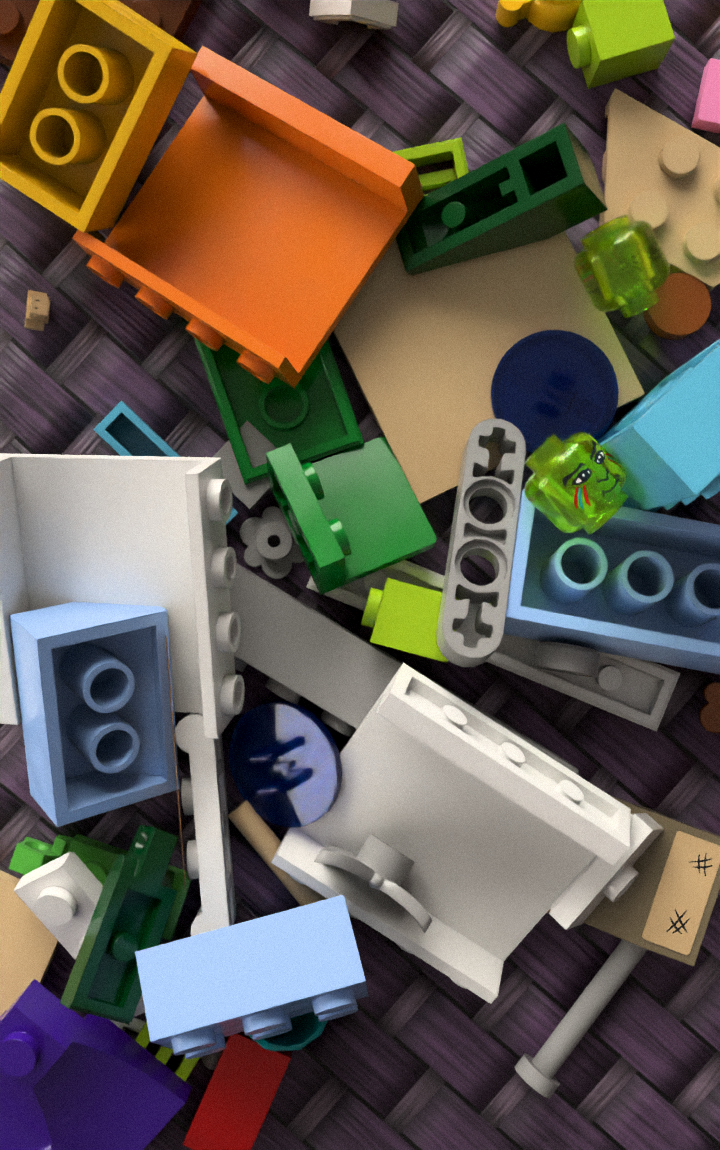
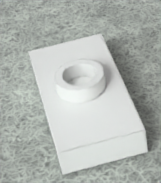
M647 813L631 814L630 848L614 866L596 855L549 908L551 910L549 914L565 930L581 925L605 897L613 903L616 902L630 888L640 874L632 865L664 828Z

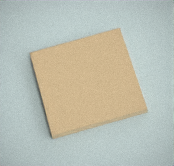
M565 231L549 239L415 275H410L405 271L395 238L333 330L337 343L381 433L386 438L420 505L458 487L462 453L472 429L484 420L498 419L494 407L493 390L499 368L514 349L531 339L549 335L565 336L580 341L592 349L605 364L611 378L613 387L611 412L645 395ZM488 442L485 447L489 450V462L486 473L497 468L503 457L498 450L499 444L494 442Z

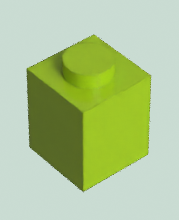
M581 0L572 27L567 31V49L570 61L575 69L582 68L588 89L659 68L675 40L663 0Z
M386 578L383 590L370 588L361 625L372 628L370 642L448 663V660L442 655L437 645L436 636L442 592L391 578Z

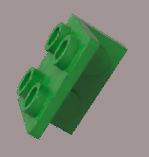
M385 437L375 438L362 445L312 464L307 462L301 465L291 443L266 453L269 486L320 595L434 548L437 539Z

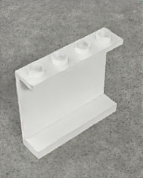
M0 453V724L18 725L22 721L9 615L69 602L160 606L165 608L168 614L174 712L203 714L204 736L210 739H218L234 715L240 714L244 703L245 686L242 675L235 674L234 653L238 649L240 642L241 623L238 613L231 612L230 588L234 585L236 578L237 559L233 547H227L226 521L229 520L231 515L233 495L229 480L223 479L221 458Z
M403 663L339 754V785L332 803L323 813L315 818L296 821L302 813L301 811L295 821L290 824L271 863L288 873L296 882L307 885L327 899L344 895L349 916L363 921L394 941L405 952L419 957L450 977L458 986L470 990L491 1004L498 997L505 959L547 913L552 904L582 869L589 865L596 855L614 866L630 848L631 809ZM371 833L413 860L415 863L401 886L430 915L432 922L426 933L423 932L417 921L402 905L383 891L371 888L364 879L347 870L314 862L321 849L328 845H335L357 856Z

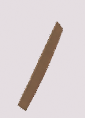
M166 637V651H167V665H168V679H169V692H170V706H171V720H172V734H173V747H174V761H175V774H176V787H177V800H178V813H179V826H180V839H181L183 878H184V886H185V893H186L185 870H184V857H183V844H182V831H181V817H180V804H179V791H178V778H177V764H176V751H175V738H174V725H173V712H172V698H171V685H170V672H169V659H168V645H167V637Z

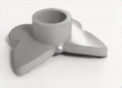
M371 833L357 856L335 845H328L321 849L314 862L347 870L364 879L371 888L383 891L402 905L417 921L423 932L426 933L432 922L430 915L401 886L415 863L413 860Z

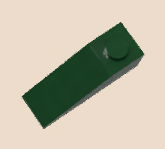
M562 123L424 196L397 235L396 241L405 271L410 275H415L549 239L608 210L589 152L569 127Z

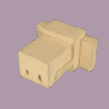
M28 290L24 328L44 331V324H48L50 300L47 293Z

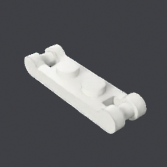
M190 713L178 722L174 737L179 748L189 753L191 776L182 777L181 799L184 815H194L196 840H188L186 851L189 879H199L201 907L191 925L190 932L191 936L233 925L236 919V902L229 818L227 817L228 805L222 734L218 739L205 738L203 714Z

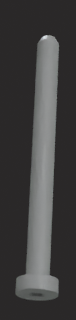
M622 939L533 1058L526 1053L523 1054L514 1068L520 1077L535 1091L546 1098H551L560 1086L559 1081L554 1075L648 949Z

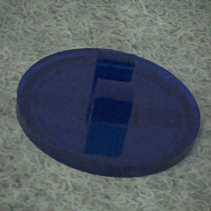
M546 330L519 340L502 357L491 382V407L495 419L511 422L521 431L526 443V452L547 458L566 457L590 447L592 440L594 442L598 441L609 428L618 405V382L609 359L593 342L573 332Z
M271 701L261 704L248 711L239 720L231 737L229 758L231 772L242 797L251 804L261 817L283 827H303L323 817L336 802L342 782L340 755L335 741L325 725L307 709L286 701Z

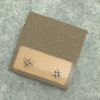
M610 795L630 808L631 814L647 813L664 830L632 865L640 874L630 888L614 903L605 897L583 923L650 951L694 966L720 890V835Z

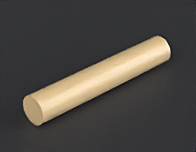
M247 799L227 815L301 906L327 899L307 885L296 882L288 873L271 863L281 841Z

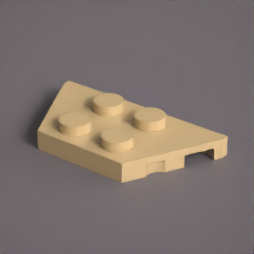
M615 88L605 107V118H608L606 151L603 154L602 181L604 183V199L608 210L600 213L599 234L622 247L626 245L629 239L638 241V244L637 242L629 241L625 248L643 259L658 258L660 256L662 263L655 260L647 261L670 274L687 273L701 280L710 292L720 285V147ZM647 229H648V231H649V235H650V231H651V234H652V242H651V245H650V241H649V245H648ZM634 230V231H632V232L625 233V234L621 235V236L619 237V239H617V237H618L621 233H623V232H625V231ZM645 247H651L656 251L647 257L641 256L639 253Z

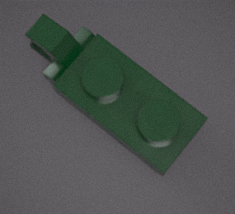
M140 825L127 855L119 853L113 864V869L110 868L60 1004L68 1009L125 1024L132 1022L142 994L135 952L158 946L178 892L172 889L175 872L167 870L178 836L155 827Z

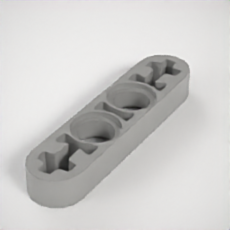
M487 419L479 422L472 429L462 453L436 631L437 645L442 655L448 661L460 667H475L485 663L500 645L504 633L526 443L521 431L511 422L503 419ZM488 442L499 444V453L503 455L494 477L484 476L489 462V450L485 448ZM478 496L493 498L500 504L503 510V519L494 524H485L478 521L469 510V501ZM470 555H479L486 558L495 570V580L485 586L470 583L461 572L460 562L462 559ZM469 603L481 604L476 612L474 627L476 633L485 635L484 638L478 640L474 648L464 646L463 634L453 631V629H459L468 615Z

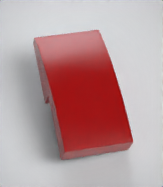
M244 1031L229 1035L226 1049L222 1051L182 1145L192 1150H251L291 1060L292 1051H270L264 1049L248 1035H245Z

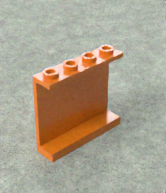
M202 46L190 71L204 96L105 242L103 243L89 233H83L80 230L76 231L72 239L91 257L86 267L99 278L119 289L123 281L129 283L139 290L135 298L149 310L168 320L172 312L186 319L189 323L185 330L210 349L218 352L224 343L241 354L236 362L262 382L270 384L276 376L295 388L424 197L415 164Z

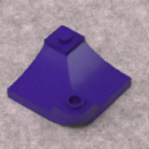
M33 979L10 1008L0 1017V1150H144L184 1106L192 1087L112 1021L91 1014H86L82 1018L72 1009H68L60 1004L61 1000L37 980Z

